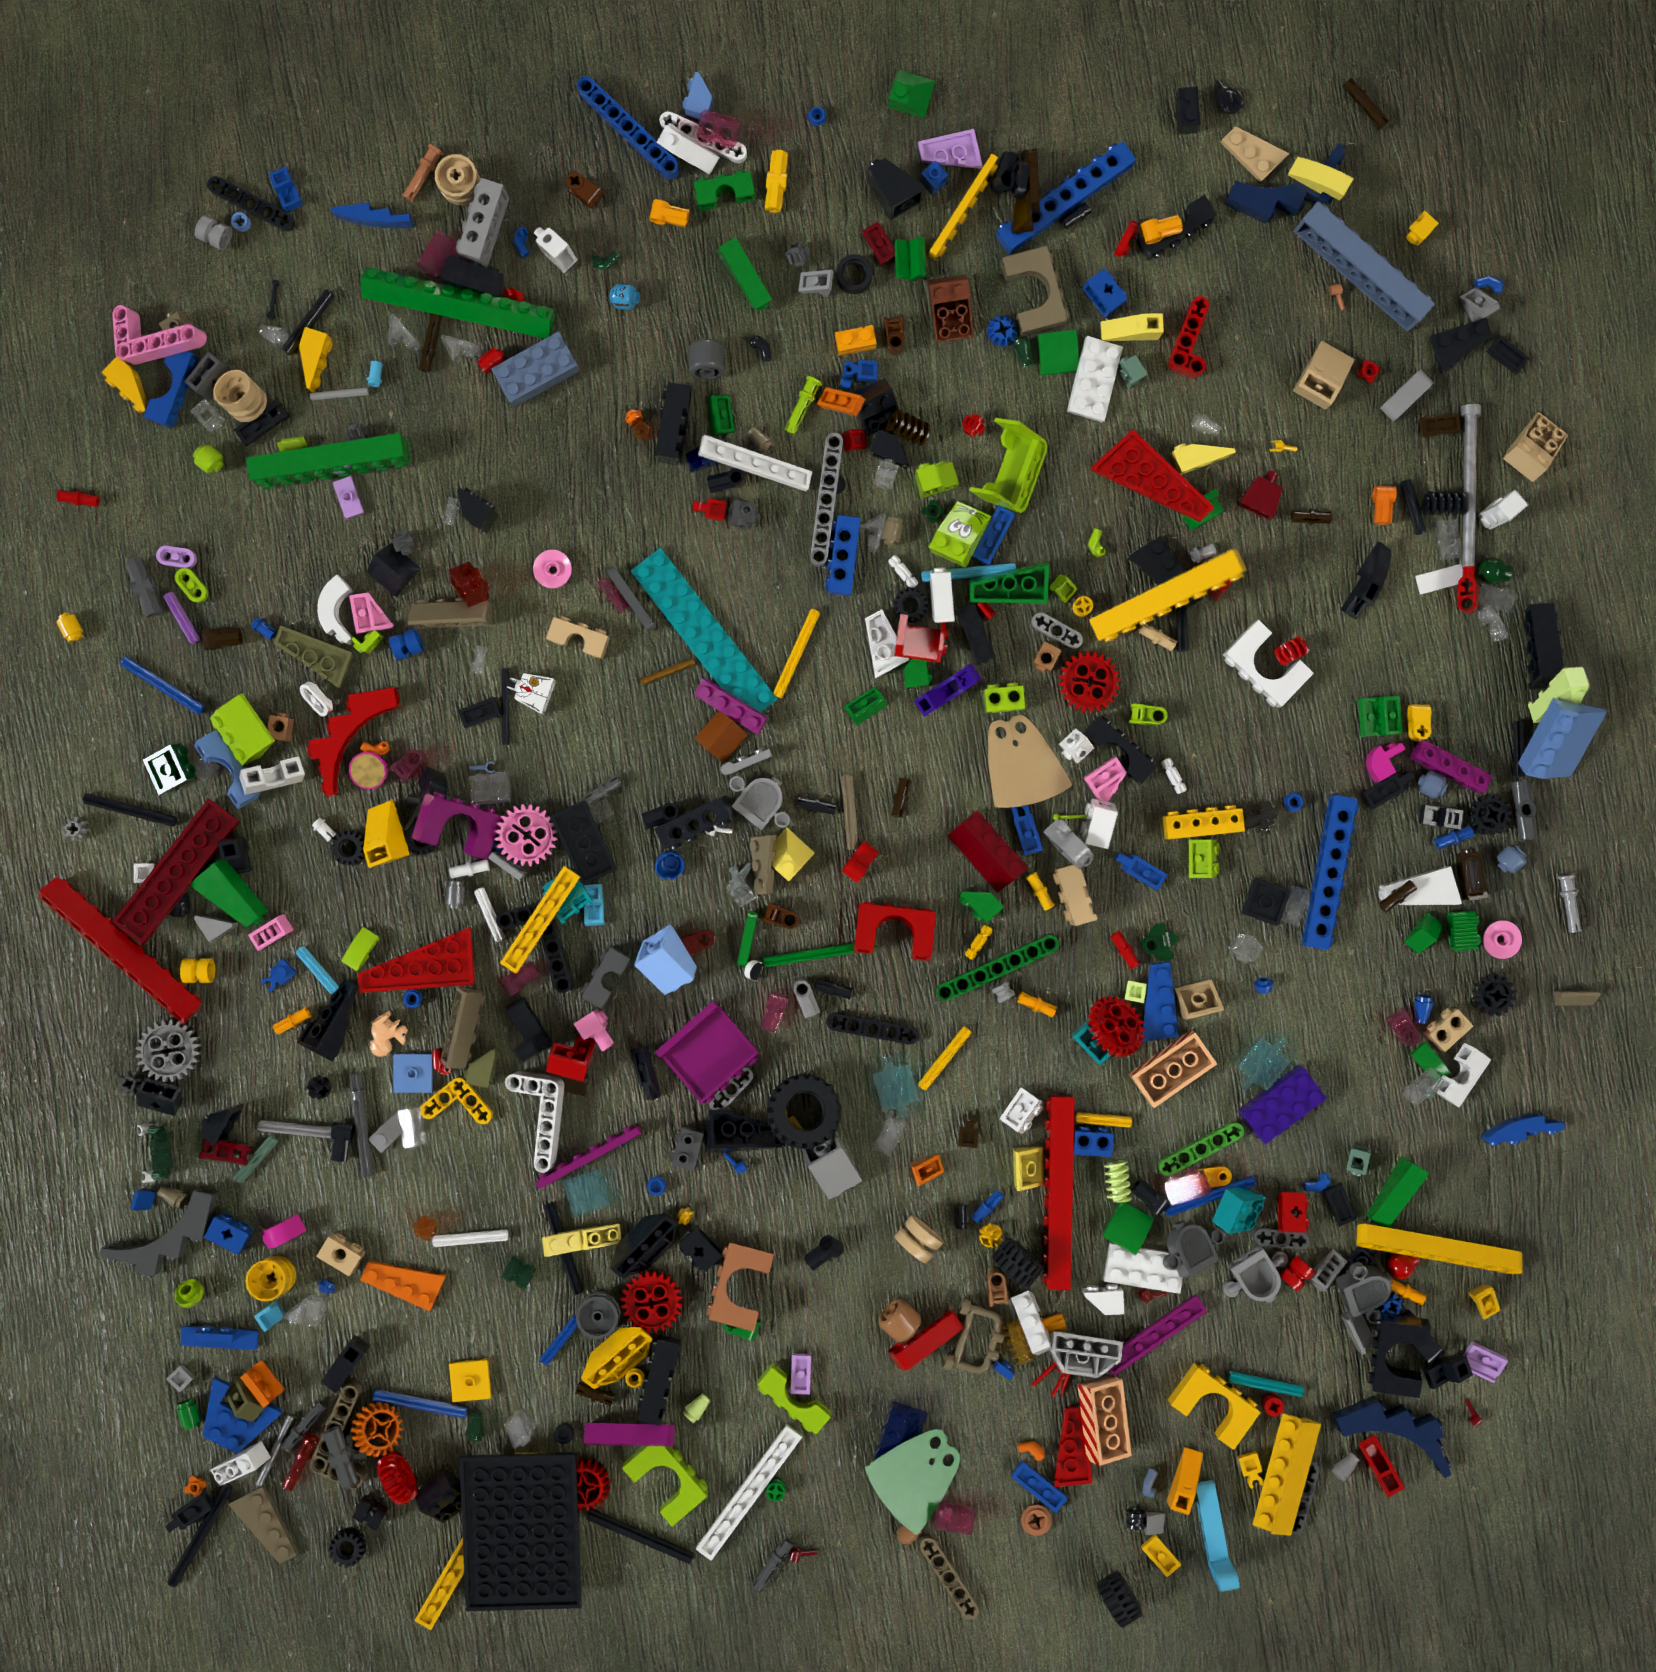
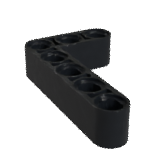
M540 902L500 913L496 918L498 927L509 929L526 924L528 920L521 918V911L527 910L530 918ZM504 915H508L511 919L508 926L502 922ZM555 916L550 923L553 927L552 933L544 932L541 942L554 988L559 993H566L572 989L574 983ZM551 942H555L558 945L556 952H552L549 949ZM556 960L563 963L561 971L556 970L554 967ZM561 979L567 980V989L560 987L559 981Z
M524 997L519 998L506 1007L508 1014L525 1040L513 1048L515 1055L521 1063L528 1061L552 1044L548 1034Z

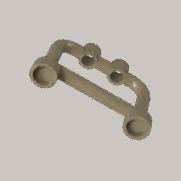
M962 1298L959 1313L966 1315L955 1354H945L942 1368L951 1370L954 1367L981 1374L989 1369L992 1361L997 1362L999 1350H996L998 1342L1003 1343L1005 1332L1001 1331L1003 1322L998 1313L971 1305V1300ZM974 1314L992 1318L995 1321L990 1343L985 1352V1360L980 1366L961 1361Z

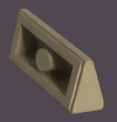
M1593 990L1556 991L1555 1005H1593L1601 996V993Z

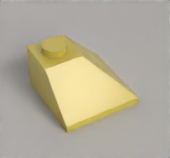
M786 828L776 838V841L773 842L772 851H775V858L772 859L771 866L787 881H790L815 853L790 829Z

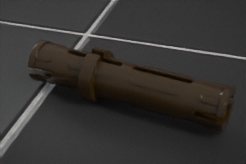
M1352 77L1342 86L1353 98L1352 101L1363 109L1379 129H1382L1390 121L1368 97L1366 90H1362Z
M430 313L424 347L420 351L422 353L418 367L420 371L431 372L433 357L436 356L435 347L439 335L441 315Z

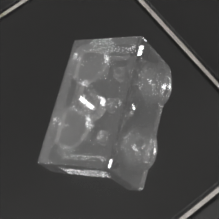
M496 772L487 775L480 773L469 776L471 803L480 805L511 802V781L507 773Z

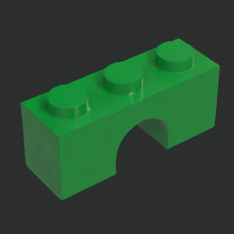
M738 171L734 175L727 176L726 174H721L714 179L701 178L694 182L699 212L718 208L717 197L723 191L732 192L737 204L756 201L751 172Z

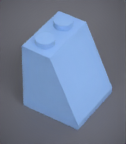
M671 925L642 942L634 964L664 995L671 991L675 992L685 983L689 984L692 982L697 968Z

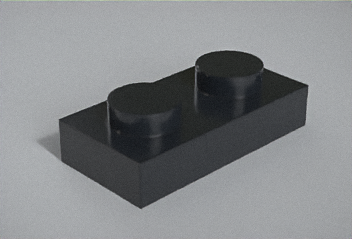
M495 697L458 710L465 729L501 716Z

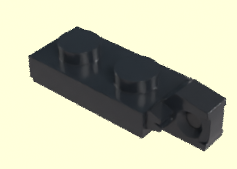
M1412 771L1402 775L1400 772L1392 774L1362 792L1361 795L1370 810H1373L1405 791L1408 787L1406 783L1414 779L1415 776Z
M648 1046L631 1049L640 1087L644 1088L647 1100L660 1097V1090Z
M203 1491L174 1512L172 1515L174 1520L166 1525L165 1528L169 1533L178 1526L181 1530H184L212 1510L215 1504L207 1492Z

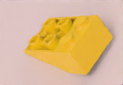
M393 800L368 809L363 851L369 868L388 864L410 855Z

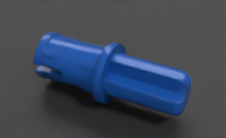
M1470 826L1457 831L1451 830L1448 834L1434 838V843L1437 849L1452 844L1457 845L1460 841L1472 838L1474 831Z
M996 1190L986 1202H981L982 1205L971 1215L972 1219L976 1223L981 1224L990 1213L994 1212L993 1208L1004 1198V1195L999 1190Z

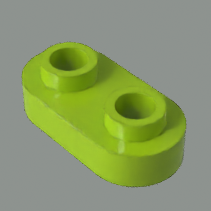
M181 568L176 572V583L191 601L202 603L208 598L207 587L192 570ZM189 575V581L185 582V576ZM201 590V596L197 597V591Z

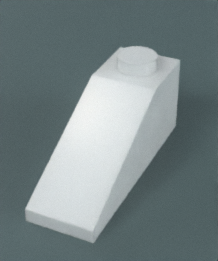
M673 124L665 126L657 141L658 144L674 155L708 174H711L720 158Z

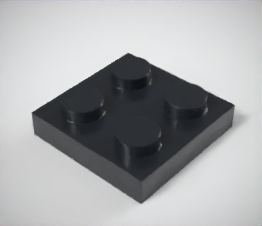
M1253 877L1241 914L1274 926H1279L1291 890Z

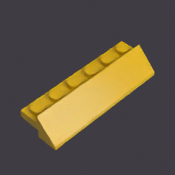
M1283 1412L1252 1525L1270 1531L1271 1534L1291 1536L1321 1423Z

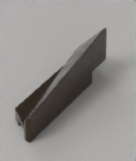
M1037 148L1023 150L1021 153L1020 161L1029 164V176L1025 196L1020 200L1015 199L1011 230L1013 234L1034 231L1033 214L1041 213Z

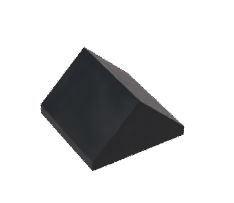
M390 543L374 554L367 573L397 597L421 568L408 556L403 555L401 551L396 553L393 543Z

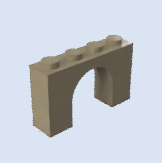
M1047 246L1003 257L1001 261L1005 282L1022 277H1035L1045 284L1048 291V300L1044 305L1017 314L1016 322L1020 337L1064 326L1069 318L1067 307H1063L1062 300H1064L1063 291L1061 288H1058L1057 284L1059 281L1057 270H1053V254L1051 251H1048Z

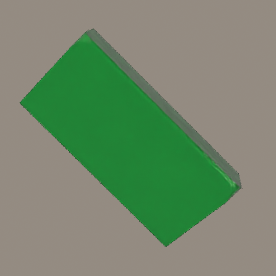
M712 395L708 397L707 407L712 436L735 433L730 395Z
M874 686L843 707L857 726L887 707L888 704L877 687Z

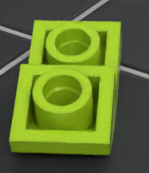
M363 927L347 949L341 960L342 963L358 972L369 958L368 954L380 940L379 936Z

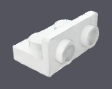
M1021 1087L1000 1117V1120L1015 1131L1023 1134L1032 1126L1031 1121L1033 1118L1041 1113L1044 1102Z

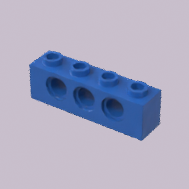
M837 515V520H833L832 532H835V540L831 539L829 550L833 551L832 559L828 558L827 570H831L830 578L826 577L825 589H828V594L851 597L860 518ZM844 532L850 535V539L845 542L839 538L840 534ZM841 551L846 552L848 558L844 561L837 558V554ZM839 570L843 571L846 575L842 580H838L834 576Z

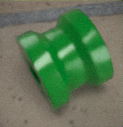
M772 1478L767 1484L766 1495L769 1500L778 1502L784 1498L785 1483L782 1479Z

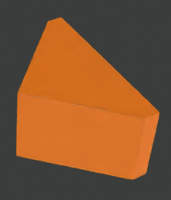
M939 1154L911 1163L917 1186H921L944 1173Z

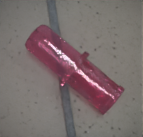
M606 577L597 582L599 588L608 597L607 600L613 603L619 613L624 611L620 603L625 609L630 606L618 593L619 590H616Z

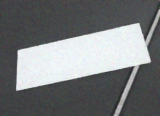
M1458 564L1415 576L1419 593L1424 594L1458 585V581L1462 577V565Z

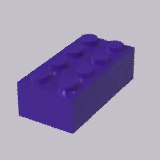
M1297 1065L1237 1111L1258 1139L1266 1145L1326 1100L1327 1097L1306 1069Z

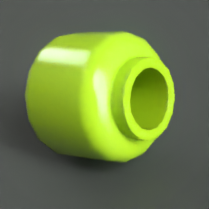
M209 444L200 445L193 454L195 465L208 474L214 471L218 472L224 464L222 462L223 455Z

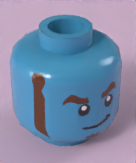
M618 283L610 290V302L617 309L632 310L639 303L640 295L634 285Z

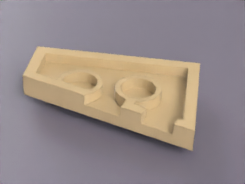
M1236 126L1220 142L1260 183L1289 155L1286 151Z

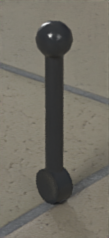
M276 279L271 282L273 290L270 312L267 313V318L270 320L275 319L273 312L276 290L279 286V281Z

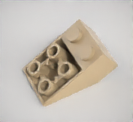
M1321 340L1295 385L1293 392L1326 410L1332 405L1342 388L1355 359Z
M1537 412L1510 446L1503 459L1534 482L1549 468L1568 435L1547 417Z

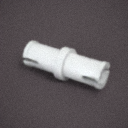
M488 860L472 863L468 861L463 865L449 867L451 878L454 879L466 875L470 877L475 873L490 871Z

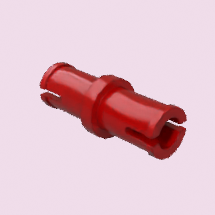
M60 489L57 491L56 498L58 502L72 503L75 506L86 505L98 507L100 503L99 495L84 494L81 491L70 492Z
M1120 930L1113 933L1110 939L1114 942L1118 949V954L1122 955L1129 969L1138 966L1140 961H1138L1133 953L1131 944L1127 943Z

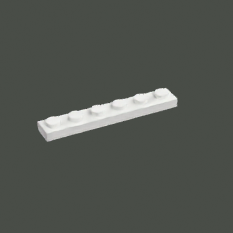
M707 435L702 437L699 456L803 491L809 489L812 471Z

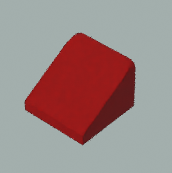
M851 429L842 433L845 452L867 448L865 429Z
M979 602L976 605L979 615L985 622H988L996 614L988 603Z

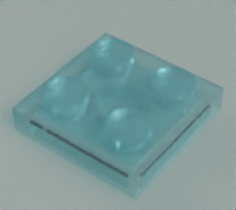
M600 1168L562 1181L574 1217L611 1206Z

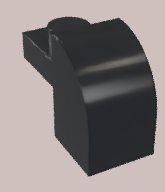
M243 836L225 838L217 842L222 861L228 860V863L237 874L253 870L248 854L250 848Z
M1459 1355L1438 1358L1433 1362V1365L1423 1370L1430 1389H1436L1448 1381L1461 1383L1473 1375L1467 1357Z

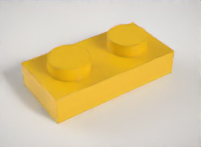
M1156 1534L1152 1535L1141 1545L1142 1550L1166 1577L1170 1576L1181 1566L1180 1561Z

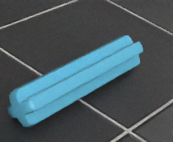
M305 946L297 949L296 955L330 994L335 993L339 986Z

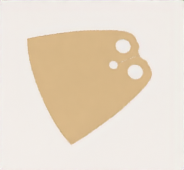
M1017 715L1013 716L1010 721L998 720L990 724L988 732V764L995 807H1019L1037 803L1054 797L1072 786L1068 775L1041 733L1027 717ZM1017 722L1025 724L1026 731L1024 733L1017 732L1015 728ZM1002 727L1005 729V738L997 737L995 733L996 728ZM1014 740L1018 741L1017 747L1012 743Z

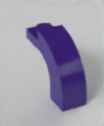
M971 663L941 684L921 695L914 702L925 717L982 679Z

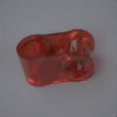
M707 929L684 936L680 940L691 956L710 948L716 941V935L713 931ZM704 934L707 937H711L709 944L706 941H702Z

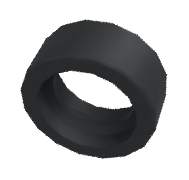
M857 254L848 255L837 266L836 278L838 285L849 294L862 293L869 288L872 282L873 269L871 263L865 257ZM849 264H860L865 269L866 277L861 284L850 285L844 280L843 272Z

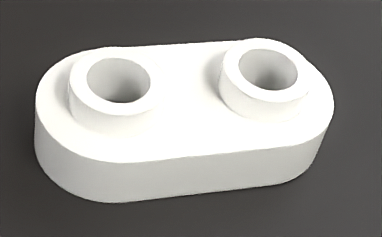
M306 682L300 686L302 697L320 716H326L332 712L331 700L322 693L316 684Z

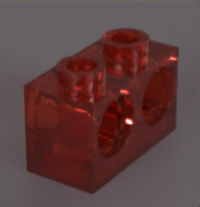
M470 561L449 569L450 583L468 607L489 599L488 591L490 586L486 579H482L478 568H474Z

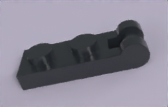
M277 399L267 405L257 419L243 422L234 431L243 444L248 446L281 422L288 420L290 414L286 410L284 411L282 403ZM276 411L278 415L272 417L271 413Z

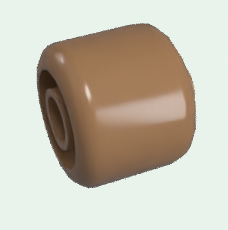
M899 1298L893 1300L884 1308L878 1323L880 1328L892 1339L902 1343L917 1333L921 1323V1315L904 1299Z

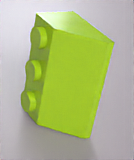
M243 693L218 708L210 717L212 725L221 734L223 741L229 746L234 757L242 766L261 758L275 742Z

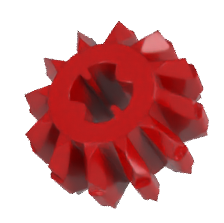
M1296 637L1277 647L1274 651L1275 657L1281 665L1285 666L1308 654V645L1302 637Z

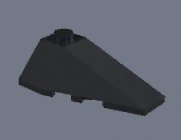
M345 980L330 997V1003L327 1007L321 1008L318 1011L319 1016L314 1022L310 1021L306 1025L296 1043L333 1062L344 1042L358 986Z
M708 1110L704 1133L705 1153L785 1148V1143L778 1140L779 1138L772 1133V1129L767 1122H760L730 1110Z

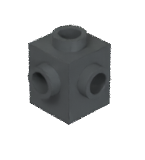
M734 499L729 507L728 525L737 526L739 529H750L758 519L756 504L748 500Z

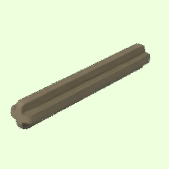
M848 774L841 776L846 841L848 850H857L858 836L853 776Z

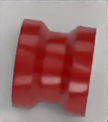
M1269 1393L1262 1398V1407L1268 1415L1277 1417L1282 1414L1284 1404L1276 1394Z

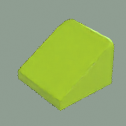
M1062 574L1049 586V590L1064 603H1067L1078 590L1071 580Z

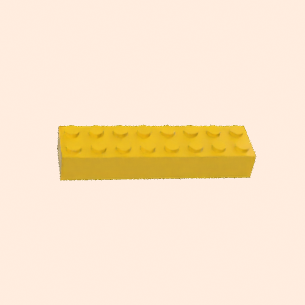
M1231 550L1093 617L1089 621L1099 641H1111L1119 637L1118 633L1121 631L1124 634L1136 629V624L1138 623L1143 625L1154 620L1153 616L1156 614L1158 617L1171 612V607L1173 606L1178 608L1190 603L1189 598L1198 599L1208 594L1206 590L1212 588V591L1225 586V581L1229 579L1232 582L1244 577L1243 572L1247 570L1238 550Z

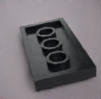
M586 800L550 815L576 873L581 876L579 880L583 885L617 870V866Z

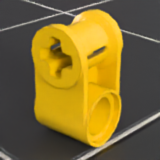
M1429 704L1408 705V735L1413 741L1418 742L1427 739L1431 735L1432 711Z

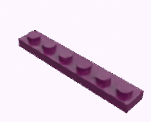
M631 1124L623 1129L624 1133L618 1136L615 1133L606 1138L607 1142L604 1144L596 1143L589 1148V1152L585 1154L580 1152L573 1156L571 1162L566 1163V1161H563L555 1166L556 1170L552 1172L548 1170L540 1174V1179L536 1181L537 1187L539 1189L640 1135L642 1132L639 1124L635 1127Z
M1194 1294L1123 1343L1121 1362L1109 1370L1111 1375L1114 1377L1208 1312L1197 1295Z

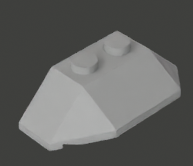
M1052 1331L1050 1352L1061 1373L1099 1378L1114 1365L1121 1362L1123 1342Z

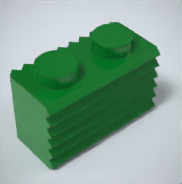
M1471 910L1447 912L1450 950L1465 951L1479 949L1478 945L1481 943V937L1477 932L1479 917L1476 912Z

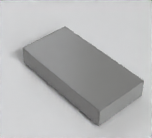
M496 850L490 854L488 858L516 879L521 880L528 873L517 863L513 864V860H506L507 856L501 855L500 851Z

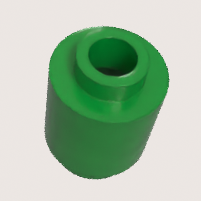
M193 1399L177 1403L178 1408L176 1411L181 1428L186 1427V1430L197 1427V1423L201 1420Z

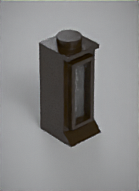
M1474 848L1462 850L1463 853L1456 854L1463 900L1489 898L1484 878L1482 852H1475Z

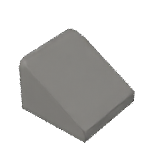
M1146 1512L1144 1520L1146 1523L1145 1535L1163 1533L1164 1513Z

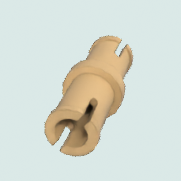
M1148 624L1141 625L1138 630L1139 634L1152 640V643H1157L1169 651H1172L1177 643V640L1163 634L1162 630H1156Z

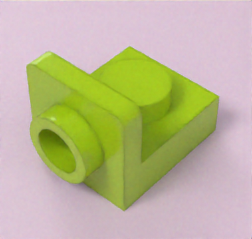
M374 630L365 635L363 643L355 637H352L351 640L355 643L353 647L360 653L364 651L370 654L383 640L384 636Z

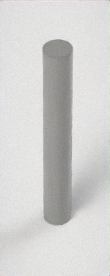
M366 387L310 393V399L314 401L369 395V389Z

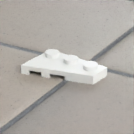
M882 609L865 618L876 679L909 661V658L894 656L897 636Z

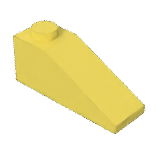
M1184 443L1174 447L1175 450L1170 455L1176 471L1182 475L1231 457L1236 451L1234 448L1198 444L1186 446Z

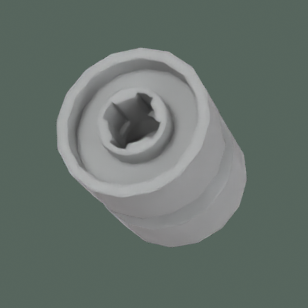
M203 215L196 225L195 237L205 243L210 242L211 246L219 250H224L231 241L232 228L221 222L218 224L215 219Z

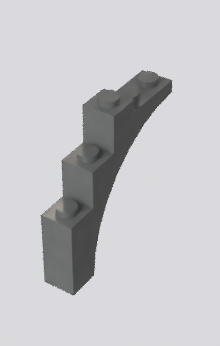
M201 1187L194 1190L189 1205L181 1219L162 1237L136 1246L108 1244L101 1248L99 1256L105 1257L107 1261L116 1262L118 1260L124 1262L125 1265L136 1266L135 1272L140 1273L142 1277L152 1278L161 1272L164 1255L167 1259L176 1260L184 1255L188 1237L189 1240L196 1242L204 1239L212 1221L218 1191Z

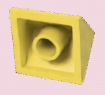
M1043 1147L1013 1148L1014 1186L1016 1190L1023 1191L1043 1186Z

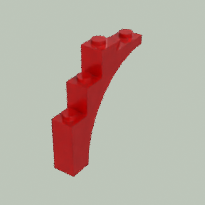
M393 687L348 695L349 700L346 701V705L351 714L328 718L327 730L331 737L309 741V746H307L308 755L312 760H320L318 770L323 777L321 788L326 797L338 796L337 780L339 765L343 753L353 736L373 718L387 711L401 708L397 688Z

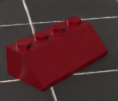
M975 810L947 835L997 893L1028 869L978 810Z

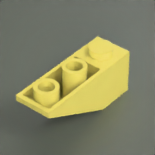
M1163 313L1139 314L1100 322L1102 341L1158 340L1164 333Z

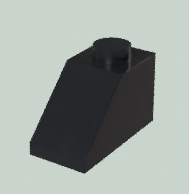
M878 429L870 455L906 468L908 461L897 436L893 435L892 431H887L886 429L881 431Z

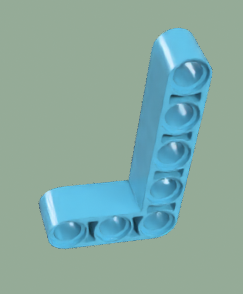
M1214 1481L1198 1482L1195 1496L1211 1576L1220 1592L1239 1589L1237 1572L1228 1555Z

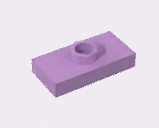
M349 476L333 482L345 519L364 514L365 512L353 478Z

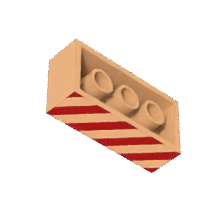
M1190 1030L1128 1074L1150 1106L1155 1108L1213 1068L1217 1063L1197 1034Z
M1106 1375L1078 1383L1087 1460L1101 1466L1132 1456L1123 1380L1112 1375Z

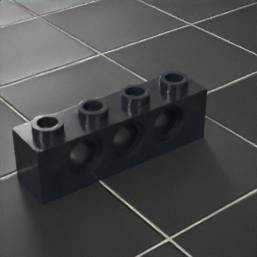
M724 795L654 830L663 849L670 848L672 851L681 847V842L685 840L689 843L697 839V834L701 832L705 835L714 831V826L718 824L722 827L731 823L730 818L736 815L727 796ZM710 811L714 812L716 816L715 821L709 818ZM694 819L699 823L698 829L693 827ZM677 827L682 830L681 837L676 833Z

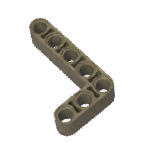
M352 1380L342 1389L324 1432L333 1428V1423H336L341 1427L344 1435L363 1390L362 1384L359 1381ZM348 1388L354 1389L356 1395L350 1394ZM340 1406H345L348 1412H343ZM322 1434L311 1459L310 1468L316 1474L340 1484L336 1470L330 1466L328 1460L329 1450ZM318 1459H322L325 1465H321ZM353 1462L360 1480L349 1488L357 1489L366 1479L367 1470Z

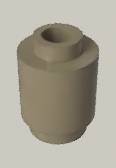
M887 517L881 535L884 545L894 547L895 544H899L903 529L901 519Z

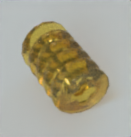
M1020 1321L1009 1322L1002 1326V1329L1009 1330L1004 1335L1011 1336L1006 1341L1007 1344H1013L1009 1351L1016 1352L1011 1355V1358L1018 1359L1013 1364L1021 1365L1033 1360L1036 1355L1032 1354Z

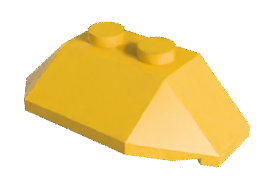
M620 1327L591 1352L581 1377L582 1381L593 1389L619 1381L626 1375L628 1370L634 1368L647 1357L652 1337L640 1327Z

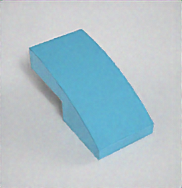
M602 884L584 885L593 899L591 904L588 903L584 906L585 926L605 925Z

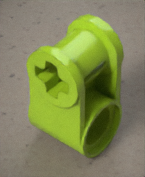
M1131 704L1132 717L1129 723L1160 725L1167 720L1168 714L1162 707ZM1155 711L1161 712V721L1154 720L1153 713Z

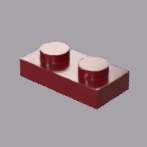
M879 222L874 223L861 232L881 266L895 258V249Z

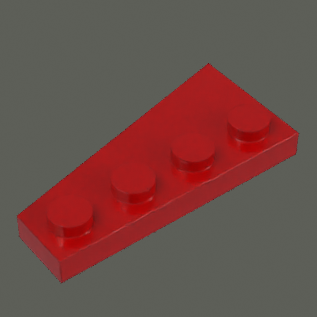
M1080 1405L1066 1406L1064 1408L1053 1485L1054 1487L1091 1484V1464L1086 1458Z

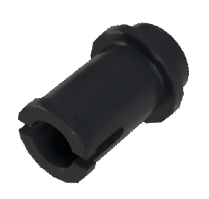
M954 1205L955 1222L953 1225H955V1229H967V1225H969L966 1216L967 1205Z

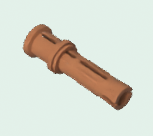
M432 144L428 145L429 149L423 158H420V166L402 194L404 198H407L412 203L430 171L433 172L436 169L437 161L440 156L443 157L444 155L441 150Z

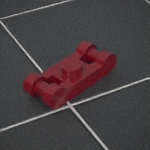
M203 1139L202 1145L204 1146L198 1158L247 1166V1156L251 1152L252 1147L223 1141L212 1145L207 1139ZM211 1147H215L213 1154L210 1153ZM236 1150L241 1151L239 1158L234 1157Z

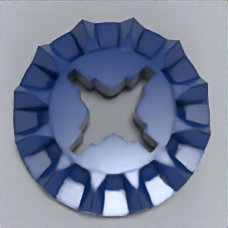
M1006 315L995 317L987 327L989 340L997 346L1010 345L1018 334L1017 325L1013 318H1009ZM1000 324L1003 328H1009L1005 332V337L1001 332H997L1000 329Z

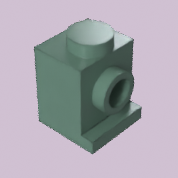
M1128 355L1119 361L1121 365L1120 374L1124 380H1128L1126 385L1128 389L1144 380L1148 375L1136 355L1131 358Z
M1352 1144L1346 1170L1356 1176L1366 1175L1372 1149ZM1355 1158H1360L1363 1161L1359 1163Z

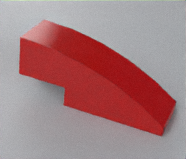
M1375 1434L1359 1442L1358 1445L1386 1497L1389 1498L1405 1489Z

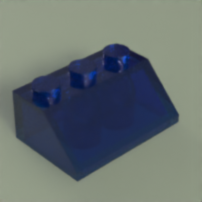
M891 1401L874 1453V1461L903 1442L920 1435L928 1412Z

